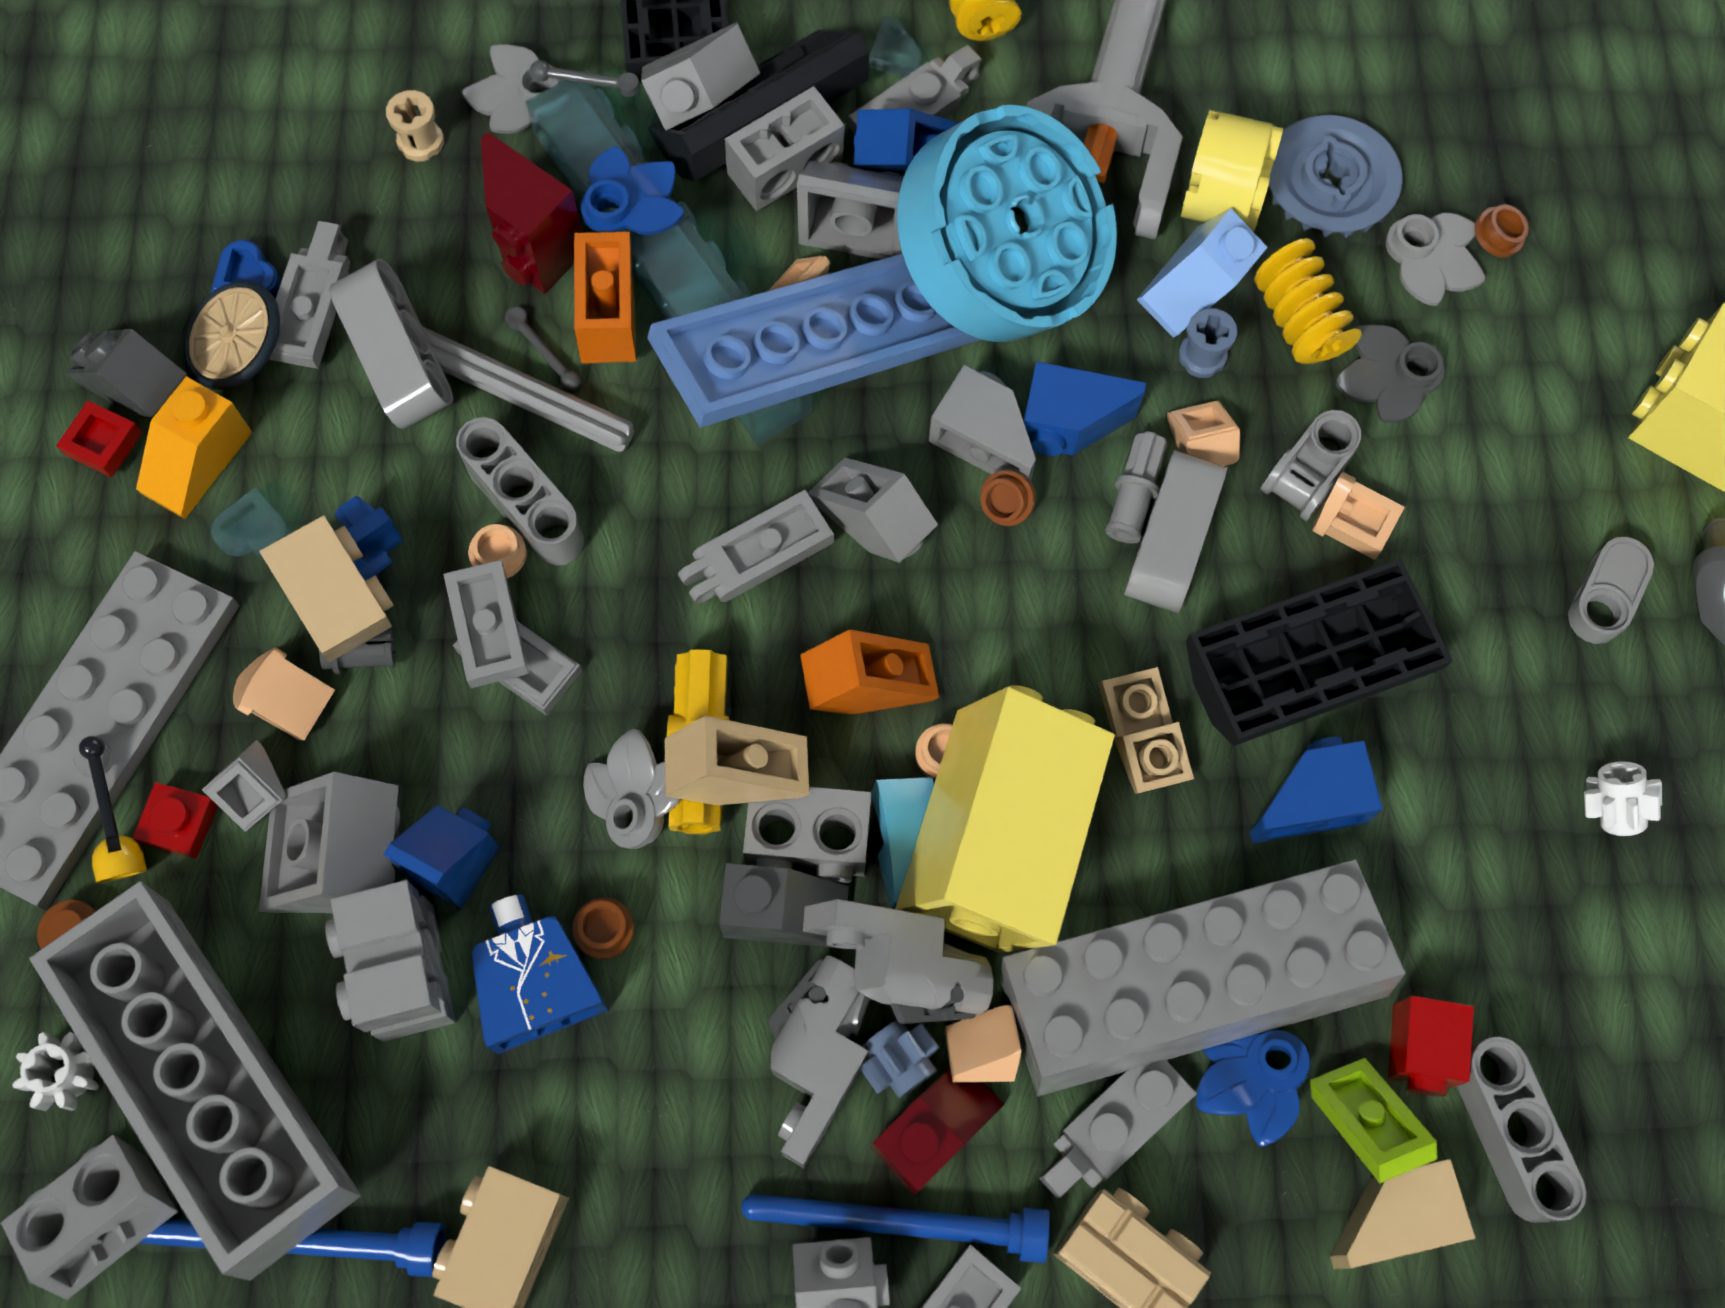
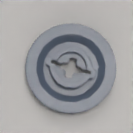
M1320 115L1295 122L1283 131L1268 189L1272 192V205H1280L1285 210L1286 220L1295 218L1300 221L1304 231L1310 228L1322 230L1324 238L1333 232H1340L1347 238L1354 231L1361 230L1366 233L1374 224L1384 221L1400 196L1402 169L1391 145L1373 128L1343 116ZM1327 165L1334 177H1342L1338 188L1332 186L1330 179H1322Z

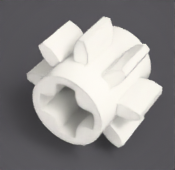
M1613 762L1599 769L1598 778L1588 777L1586 779L1587 791H1584L1586 818L1600 817V825L1604 831L1618 836L1636 835L1647 829L1648 820L1659 821L1661 819L1662 781L1660 779L1647 780L1646 770L1642 766L1632 762Z
M44 1032L40 1033L38 1038L39 1046L33 1048L28 1053H18L16 1056L22 1063L20 1069L21 1078L12 1084L13 1088L35 1092L30 1101L31 1108L47 1111L55 1100L56 1104L62 1109L76 1110V1097L83 1094L87 1089L97 1090L99 1088V1085L93 1080L94 1064L87 1052L80 1053L83 1046L75 1033L69 1032L63 1038L61 1044L56 1036ZM61 1060L64 1061V1067L62 1068L60 1065ZM54 1075L56 1083L52 1082V1076Z

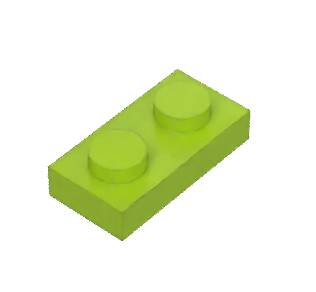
M1366 1058L1310 1080L1312 1099L1379 1183L1437 1160V1141Z

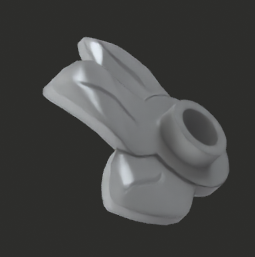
M513 45L491 46L490 56L496 74L462 90L465 100L477 112L491 115V132L503 134L516 133L526 129L534 122L538 115L548 114L557 110L564 103L567 96L564 80L549 78L544 82L534 80L530 74V67L532 63L538 60L537 56L529 49Z
M1441 213L1431 219L1423 215L1414 214L1396 221L1391 226L1385 240L1386 249L1389 255L1400 264L1401 283L1413 297L1424 304L1437 306L1442 300L1445 290L1462 292L1483 284L1486 277L1478 262L1465 247L1475 236L1474 222L1452 213ZM1407 241L1414 242L1418 247L1409 244Z
M638 729L627 731L613 744L607 757V765L589 763L586 767L583 781L586 802L595 815L606 820V828L611 840L616 845L627 849H639L653 842L661 833L664 815L676 807L680 799L665 796V762L656 763L651 746L644 734ZM632 812H633V819H632V822H631V824H630V817H631V814H632Z

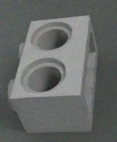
M813 86L725 138L727 174L757 212L797 188L798 176L811 160L823 163L842 161L845 125Z
M809 787V795L803 798L748 803L743 847L745 865L816 872V877L836 883H850L852 875L864 876L871 792ZM774 821H783L794 829V834L786 843L773 845L767 843L761 837L764 827ZM841 826L853 834L854 841L845 849L833 850L826 847L820 838L828 828Z
M112 1135L100 1145L88 1150L75 1165L47 1187L33 1193L25 1201L24 1205L4 1219L1 1224L29 1282L68 1300L178 1211L148 1157L115 1135Z

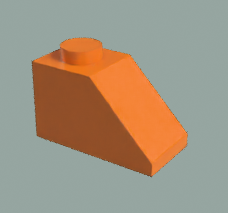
M630 232L574 233V330L581 363L636 362V313Z
M849 629L800 654L810 710L854 715L931 702L940 698L930 648L927 643Z

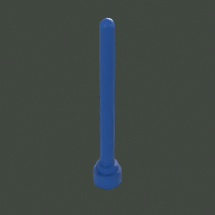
M750 1194L743 1199L741 1204L742 1214L747 1219L753 1221L1007 1246V1253L1019 1254V1261L1046 1263L1049 1210L1023 1207L1022 1214L1009 1213V1219L761 1194Z
M168 1219L140 1241L142 1244L206 1248L191 1222L183 1219ZM415 1222L412 1228L403 1227L399 1234L318 1229L286 1254L395 1261L396 1267L406 1269L409 1276L433 1277L435 1263L447 1242L446 1227L443 1223Z

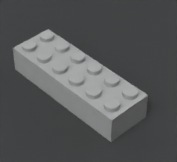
M1352 860L1059 941L1056 945L1034 948L1005 956L1002 959L1000 983L1007 1004L1013 1007L1020 1045L1037 1097L1123 1073L1133 1068L1165 1059H1172L1388 997L1404 977L1405 971L1357 860Z
M139 881L29 958L223 1275L251 1281L361 1197L354 1183L167 899Z

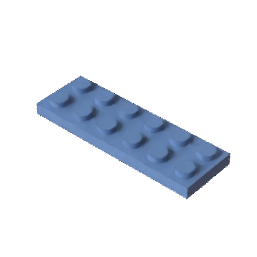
M903 254L651 324L647 337L700 428L982 340L957 329L931 307L913 281Z

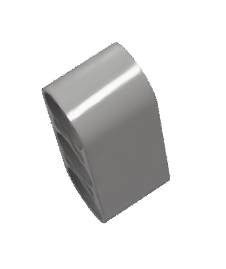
M376 259L331 284L329 291L332 302L375 394L392 423L400 429H405L453 403V395L449 383L403 285L393 269L384 260Z
M487 417L475 418L466 422L458 432L456 446L471 479L511 526L519 532L523 540L541 560L554 566L566 565L574 561L581 554L584 547V535L577 514L570 502L499 422ZM485 448H498L497 451L489 457H476V455ZM520 486L533 487L523 497H509L510 493ZM554 525L568 527L557 538L543 537L544 532Z
M1173 450L1127 582L1124 596L1177 614L1179 613L1189 589L1224 483L1227 467Z
M1502 1037L1487 1038L1472 1044L1469 1083L1457 1086V1089L1508 1204L1515 1214L1533 1223L1572 1219L1580 1213L1585 1205L1586 1188L1527 1056L1519 1045L1510 1039ZM1483 1054L1493 1058L1499 1067L1500 1077L1496 1085L1486 1080L1481 1073L1480 1059ZM1511 1114L1519 1117L1526 1126L1527 1138L1523 1146L1514 1142L1509 1135L1507 1125ZM1540 1176L1549 1180L1554 1189L1555 1198L1550 1209L1542 1205L1537 1198L1535 1189L1536 1182Z

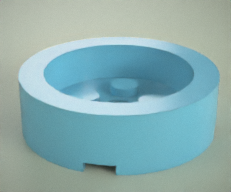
M1001 105L996 109L975 113L931 139L914 156L907 168L899 191L897 205L898 236L906 266L917 288L931 307L948 323L970 336L993 342H1010L1054 328L1084 313L1097 300L1108 282L1115 259L1117 241L1113 204L1108 206L1105 204L1102 191L1095 175L1101 173L1095 159L1080 139L1066 126L1053 117L1033 108L1019 105ZM1016 206L1024 212V218L1028 224L1027 232L1018 233L1020 227L1016 223L1014 211L1010 210L1012 207Z

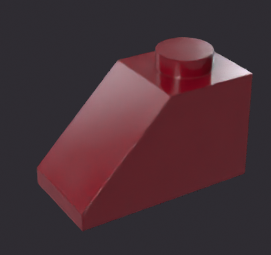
M949 1069L872 1143L871 1149L909 1190L916 1195L1005 1104L983 1082H953L951 1069Z

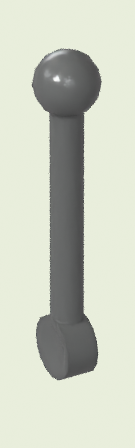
M543 60L535 61L530 67L531 76L539 82L554 78L617 88L626 97L635 96L640 90L639 79L633 73H624L619 78L553 68Z
M510 308L505 314L508 327L523 333L561 377L560 384L563 389L569 392L578 390L582 383L580 374L574 370H568L531 328L523 308Z

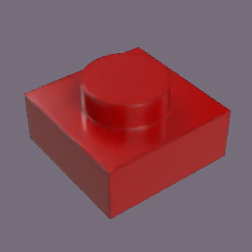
M87 400L56 447L65 456L112 478L143 432L135 422Z
M155 782L132 839L142 845L197 859L218 805L208 796Z

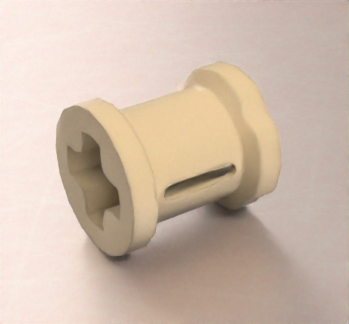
M416 90L403 91L391 98L386 107V117L390 126L397 131L396 143L399 150L404 153L407 159L413 161H427L432 156L439 154L444 146V135L434 121L435 108L431 99L423 92ZM415 105L418 106L421 116H418ZM410 136H413L416 147L413 146Z

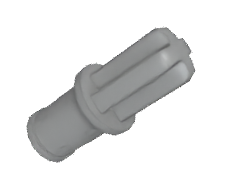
M1146 431L1135 436L1124 475L1116 479L1115 487L1119 491L1105 531L1109 537L1117 541L1131 544L1140 542L1142 536L1140 534L1150 501L1158 497L1159 488L1156 485V481L1166 451L1167 441L1154 432Z

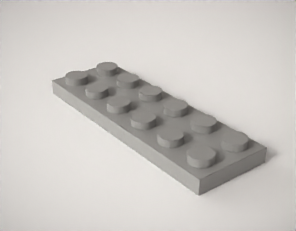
M136 551L133 553L0 754V888L37 907L48 910L102 824L89 762L79 752L81 740L87 736H97L104 742L105 750L101 760L113 807L240 607L233 597Z

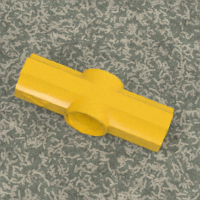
M690 650L686 653L677 654L675 664L674 715H669L667 736L704 716L729 720V716H726L727 655L718 654L712 650ZM680 799L677 806L669 811V829L685 834L700 835L721 831V821H723V805H712Z

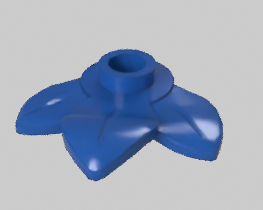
M614 146L599 155L591 164L589 169L591 186L582 199L581 212L584 222L593 231L622 232L628 229L641 235H653L671 229L684 217V210L677 203L669 199L675 183V167L671 161L650 162L630 166L624 152L618 146ZM606 208H615V209H617V210H615V211H613V212H608V213L602 212V211H603L604 209H606Z
M1270 1030L1262 1034H1254L1202 1050L1214 1064L1206 1071L1198 1087L1196 1106L1199 1111L1213 1115H1241L1246 1113L1251 1135L1259 1147L1273 1144L1293 1127L1300 1111L1297 1089L1305 1082L1310 1070L1309 1052L1305 1044L1297 1036L1284 1030ZM1273 1051H1282L1289 1056L1291 1062L1285 1069L1276 1070L1268 1065L1266 1057Z

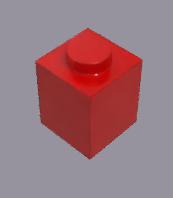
M1409 996L1393 1004L1388 1078L1407 1081V1091L1438 1097L1447 1096V1089L1469 1083L1474 1006L1416 996Z

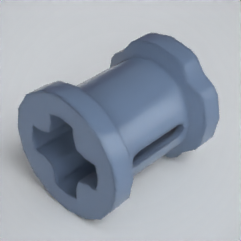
M1216 308L1203 309L1191 317L1187 327V338L1182 341L1178 352L1180 364L1185 367L1190 375L1198 378H1210L1224 368L1228 358L1227 351L1234 345L1237 337V325L1233 318L1225 311Z

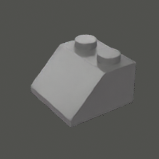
M811 160L799 174L797 180L799 244L876 259H884L902 254L898 236L897 205L904 177L894 172L878 173L851 168L840 162L823 163Z
M332 772L284 789L286 793L285 799L269 813L259 911L267 913H333L330 899L394 883V867L383 853L394 840V835L400 822V811L397 807L399 786Z

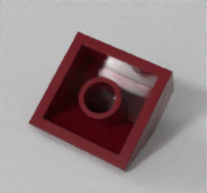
M487 132L481 138L485 205L493 228L491 235L498 244L503 259L501 266L518 284L525 286L527 283H530L546 294L574 265V233H582L573 191Z

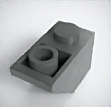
M133 329L98 332L96 335L91 332L87 333L70 351L68 357L74 362L64 373L74 382L137 417H153L187 374Z

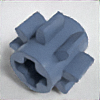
M896 1020L875 1034L863 1045V1048L869 1051L868 1055L871 1059L862 1065L863 1068L860 1070L877 1094L890 1086L900 1099L937 1072L929 1057L934 1055L940 1047L923 1023L909 1031L905 1024H901Z

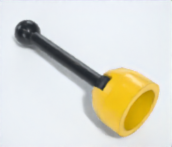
M87 736L81 740L79 752L89 762L106 836L95 847L92 854V868L96 883H103L146 872L147 867L140 845L132 838L118 834L101 760L105 750L104 742L97 736Z

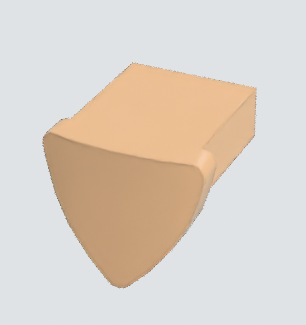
M1342 472L1322 503L1315 518L1312 531L1322 537L1326 534L1375 560L1385 546L1405 507L1356 482V478Z
M275 647L256 658L239 675L234 687L233 704L237 710L247 716L253 713L295 739L305 740L335 689L285 660L287 654Z

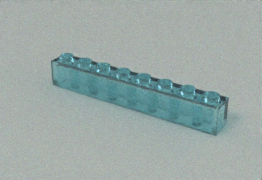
M564 80L525 101L534 135L581 200L591 186L589 178L591 164L599 155L611 147L618 146L627 156L630 166L646 163L641 156V147L635 134L628 125L620 127L613 118V108L601 88L598 87L593 90L589 84ZM670 195L669 199L672 200L673 202H675L674 199H673V198L671 197V195ZM684 201L677 203L684 210V217L669 230L653 235H641L628 229L622 231L630 232L633 273L666 319L752 296L748 287L741 279L733 281L726 272V262L718 246L711 239L704 242L696 231L698 229L697 222ZM606 208L602 212L608 213L613 212L617 209ZM812 393L737 416V418L758 446L812 414Z

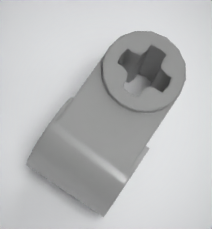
M1330 410L1321 413L1315 418L1295 446L1289 449L1279 460L1260 490L1267 495L1274 492L1300 510V518L1307 522L1329 494L1337 481L1336 479L1345 469L1361 441V428L1358 421L1350 414L1340 410ZM1327 438L1334 441L1340 450L1333 451L1325 448L1319 439Z

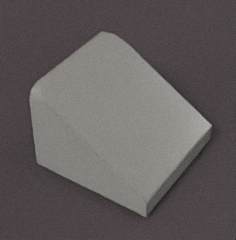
M255 740L202 789L245 832L286 797V793L270 759L258 740Z

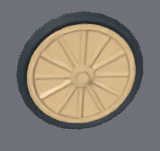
M236 281L226 284L212 292L195 311L185 335L184 355L191 375L201 385L217 390L238 387L260 372L270 359L279 337L281 319L275 298L264 286L252 281Z

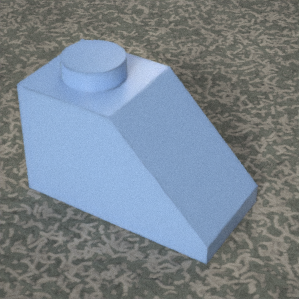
M1230 208L1197 226L1136 300L1172 337H1175L1188 327L1191 317L1198 311L1212 307L1233 289L1267 249V246Z

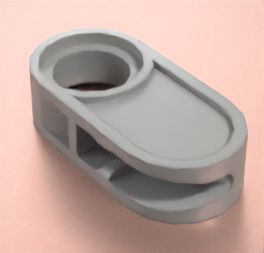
M1616 537L1608 541L1591 559L1568 613L1571 628L1584 641L1594 644L1607 643L1622 633L1632 622L1654 569L1652 554L1644 544L1633 538ZM1598 601L1607 605L1613 612V625L1603 627L1595 624L1587 613L1588 602Z

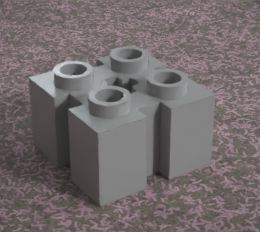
M408 880L330 899L334 919L326 921L325 924L327 942L334 958L344 956L347 971L346 974H343L345 981L338 982L336 985L337 1001L344 1020L351 1019L353 1026L364 1032L371 1031V1036L382 1042L456 1023L448 978L444 973L440 955L442 947L434 905L424 896H419L418 890Z

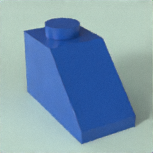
M911 108L858 110L857 129L854 136V165L881 172H894L905 175L908 166L919 150L931 139L955 126L958 122Z
M1036 361L1024 417V425L1032 449L1039 454L1047 456L1060 454L1073 456L1136 418L1145 392L1146 383Z
M1329 737L1308 744V750L1291 767L1250 830L1252 844L1364 825L1380 813L1383 808L1365 742L1359 741L1343 744L1341 737Z
M437 805L393 840L383 855L411 882L462 910L500 847L490 833H488L491 824L484 818L464 807H460L457 813L453 814Z

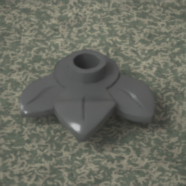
M1383 325L1355 327L1360 329L1362 333L1359 341L1355 344L1361 358L1355 360L1340 373L1335 382L1336 387L1353 401L1362 403L1376 402L1377 414L1382 422L1407 420L1420 409L1423 396L1435 391L1442 382L1445 374L1442 355L1434 346L1428 343L1414 342L1410 344L1405 336L1396 328ZM1408 368L1418 369L1422 376L1412 373Z

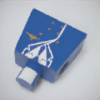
M524 895L509 896L494 902L488 907L497 937L472 947V960L483 1037L487 1048L496 1054H500L609 1011L599 989L556 916L546 917L533 922Z

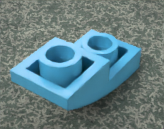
M933 777L877 780L871 791L884 842L877 857L891 909L896 908L934 786Z

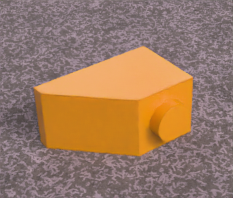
M186 376L151 419L136 489L140 494L181 518L186 519L253 432L231 401Z

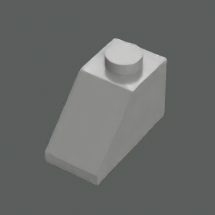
M736 22L643 66L641 82L666 131L716 107L759 75L760 71L739 24Z
M963 365L931 417L929 442L991 475L1000 470L1012 469L1021 472L1031 481L1036 458L1014 391L1006 387L1003 381L994 374L986 371L977 372Z
M844 457L808 492L814 504L869 553L898 563L917 552L922 546L924 538L938 526V523L904 473Z

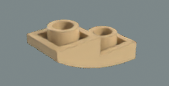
M1158 667L1098 682L1112 733L1115 734L1114 739L1135 794L1193 780L1194 777L1179 722H1172Z

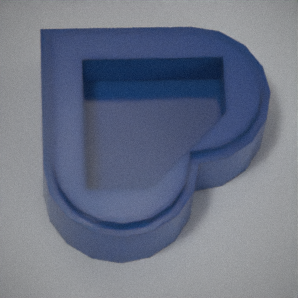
M237 240L226 246L221 253L211 293L229 283L252 281L264 286L276 300L282 281L275 267L266 262L259 246L248 240Z

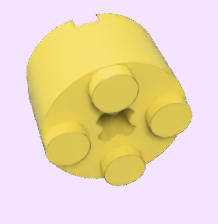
M1210 109L1195 157L1189 184L1190 188L1186 192L1181 217L1205 223L1232 208L1254 232L1270 181V173L1284 128L1273 126L1272 123Z

